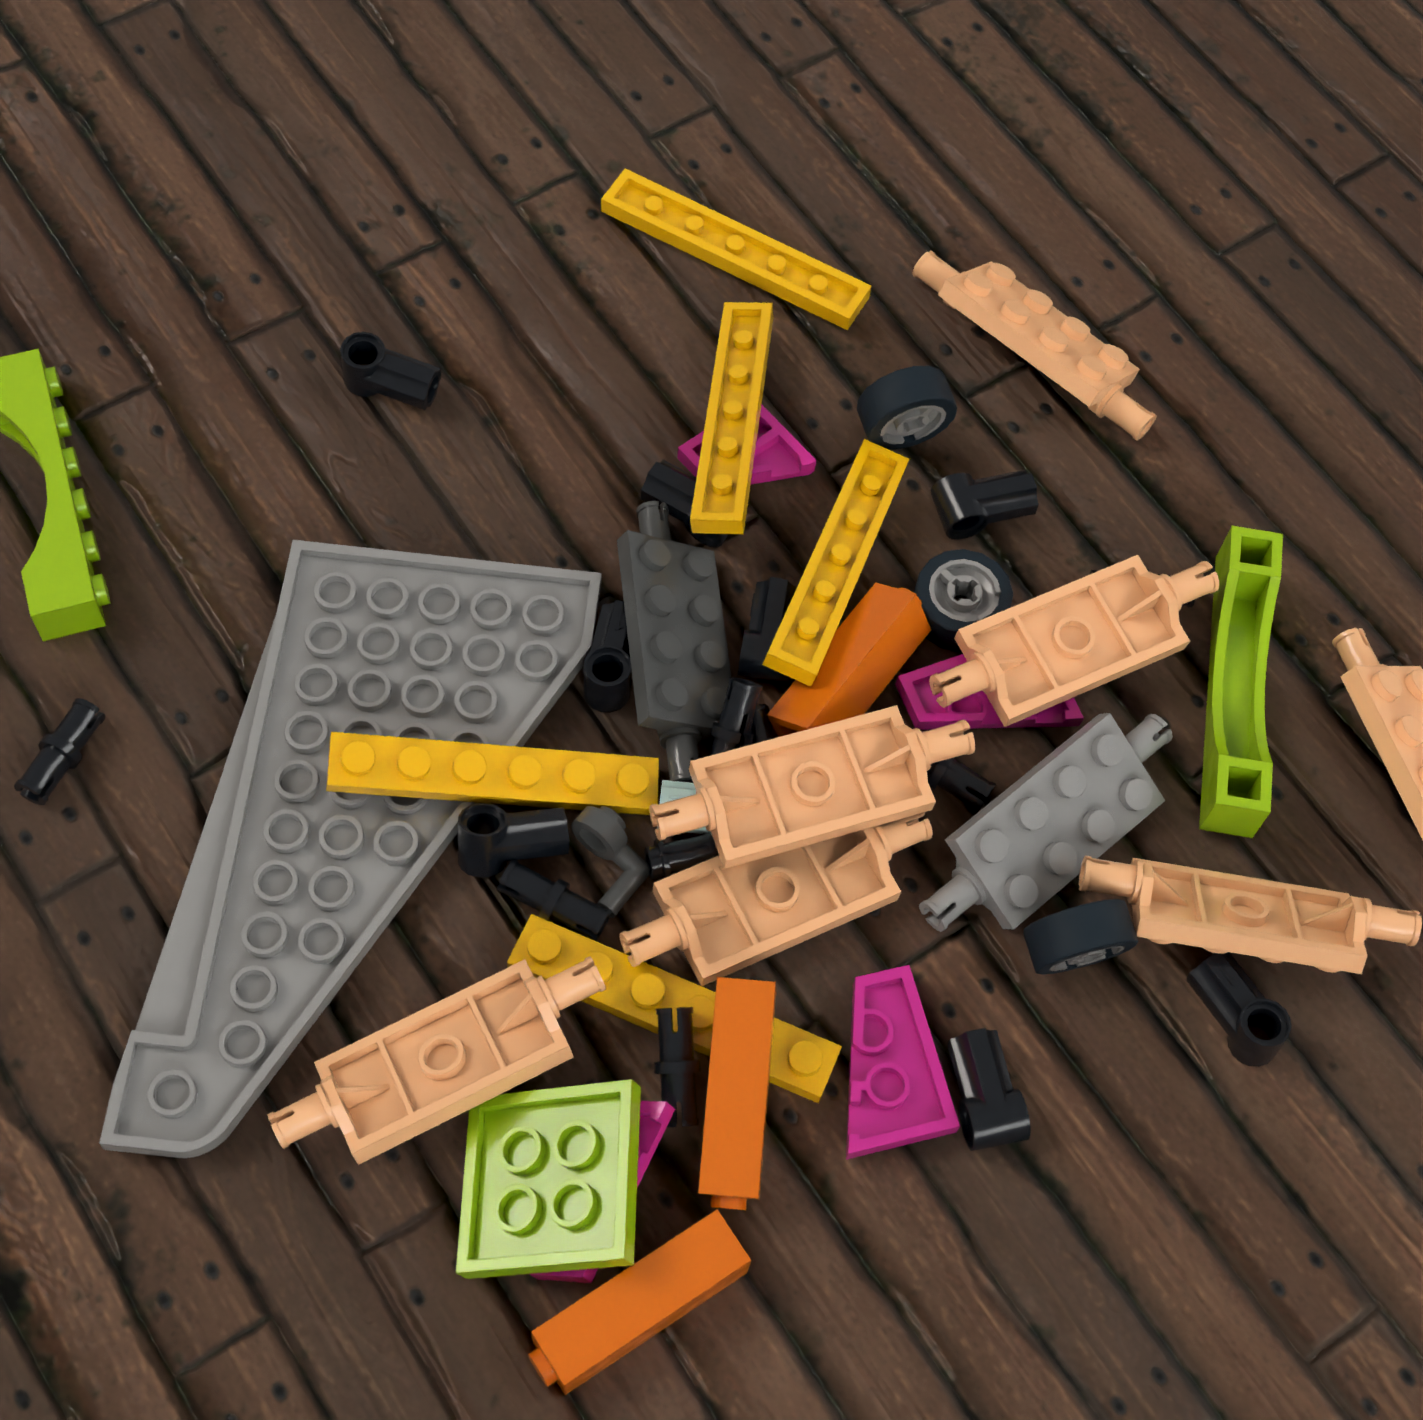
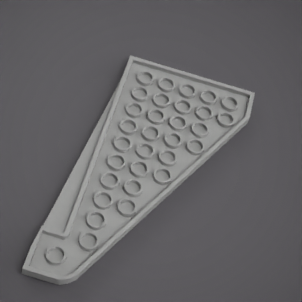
M292 540L278 609L136 1029L131 1030L112 1086L99 1142L104 1150L174 1158H192L203 1155L223 1143L458 833V816L461 811L470 805L478 804L477 802L326 791L331 732L523 747L584 666V660L591 650L595 634L602 573Z

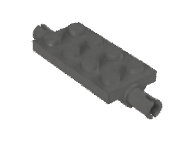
M648 501L642 503L636 509L640 533L627 530L617 539L638 726L657 730L660 746L666 749L669 781L693 783L689 772L690 761L699 759L698 745L701 741L714 740V736L711 735L714 722H719L729 685V678L731 677L715 554L712 550L672 541L667 504L663 502L659 505V501Z

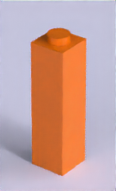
M875 582L836 630L812 686L810 687L795 680L767 714L778 737L866 713L932 630L921 606L922 602L916 593L906 588H895Z
M717 977L698 1194L711 1195V1207L746 1210L747 1199L760 1200L777 990L776 982Z
M717 1209L532 1330V1340L536 1349L528 1354L529 1359L547 1387L557 1381L564 1395H566L747 1274L751 1259Z

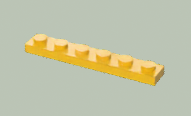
M626 168L601 198V212L845 330L850 328L870 298L871 285Z
M724 302L690 516L692 533L744 535L773 324L772 303Z
M863 440L764 659L763 666L810 687L812 686L909 462V458L869 440Z
M331 732L326 791L544 808L564 807V809L584 810L587 806L597 808L606 806L616 813L650 815V805H658L659 758Z
M530 915L507 961V968L525 959L533 976L536 978L542 976L545 980L591 956L604 981L606 990L599 991L581 1000L582 1002L658 1034L656 1009L672 1008L673 1031L678 1032L677 1008L693 1007L694 1050L710 1057L716 992L646 962L633 967L628 961L629 955L536 915ZM774 1017L769 1083L819 1104L842 1046Z

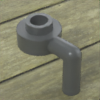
M587 806L571 823V829L575 837L586 849L604 860H612L624 871L597 902V905L612 910L610 918H614L648 878L650 867L627 845L628 837L624 831L626 824L614 810L606 806H601L600 808Z

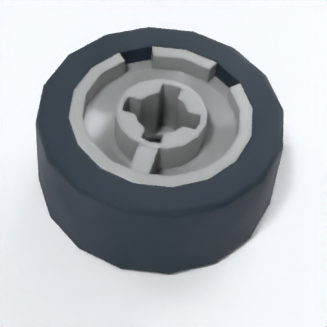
M912 366L896 370L868 386L858 398L857 412L867 439L886 449L893 450L918 445L942 432L954 420L957 405L947 379L940 369L932 366Z
M966 549L945 551L931 558L919 572L914 593L917 594L922 602L921 606L932 629L925 638L940 648L962 652L954 639L958 629L1011 608L1013 590L1009 576L999 563L983 553ZM961 595L965 596L968 599L961 598L960 600L956 601L954 597Z
M1120 899L1101 900L1059 911L1031 923L1024 928L1023 932L1034 970L1037 974L1043 975L1065 972L1113 958L1134 948L1138 943L1126 902Z

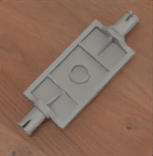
M1111 713L1098 714L945 839L956 857V869L952 871V879L927 900H923L919 904L922 915L927 914L929 911L932 912L925 920L934 929L942 932L973 904H982L993 913L1002 929L1014 930L1080 874L1084 856H1091L1095 859L1099 858L1165 802V799L1142 763L1163 745L1168 744L1172 740L1171 729L1165 730L1161 735L1158 733L1168 724L1158 715L1149 714L1139 725L1124 736Z

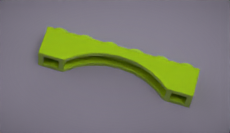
M38 348L0 357V432L25 449L37 461L45 474L47 505L44 526L33 553L21 571L30 617L44 642L106 626L102 606L111 604L103 574L95 575L92 562L100 561L101 557L93 531L85 532L82 520L91 518V513L83 488L75 490L73 478L81 477L82 474L74 447L66 448L64 437L72 436V430L65 407L56 406L55 397L63 396L59 375L55 366L46 368Z
M1231 526L1216 555L1215 571L1219 579V589L1213 593L1199 830L1253 838L1271 813L1273 762L1268 749L1265 727V681L1270 633L1281 581L1282 533Z

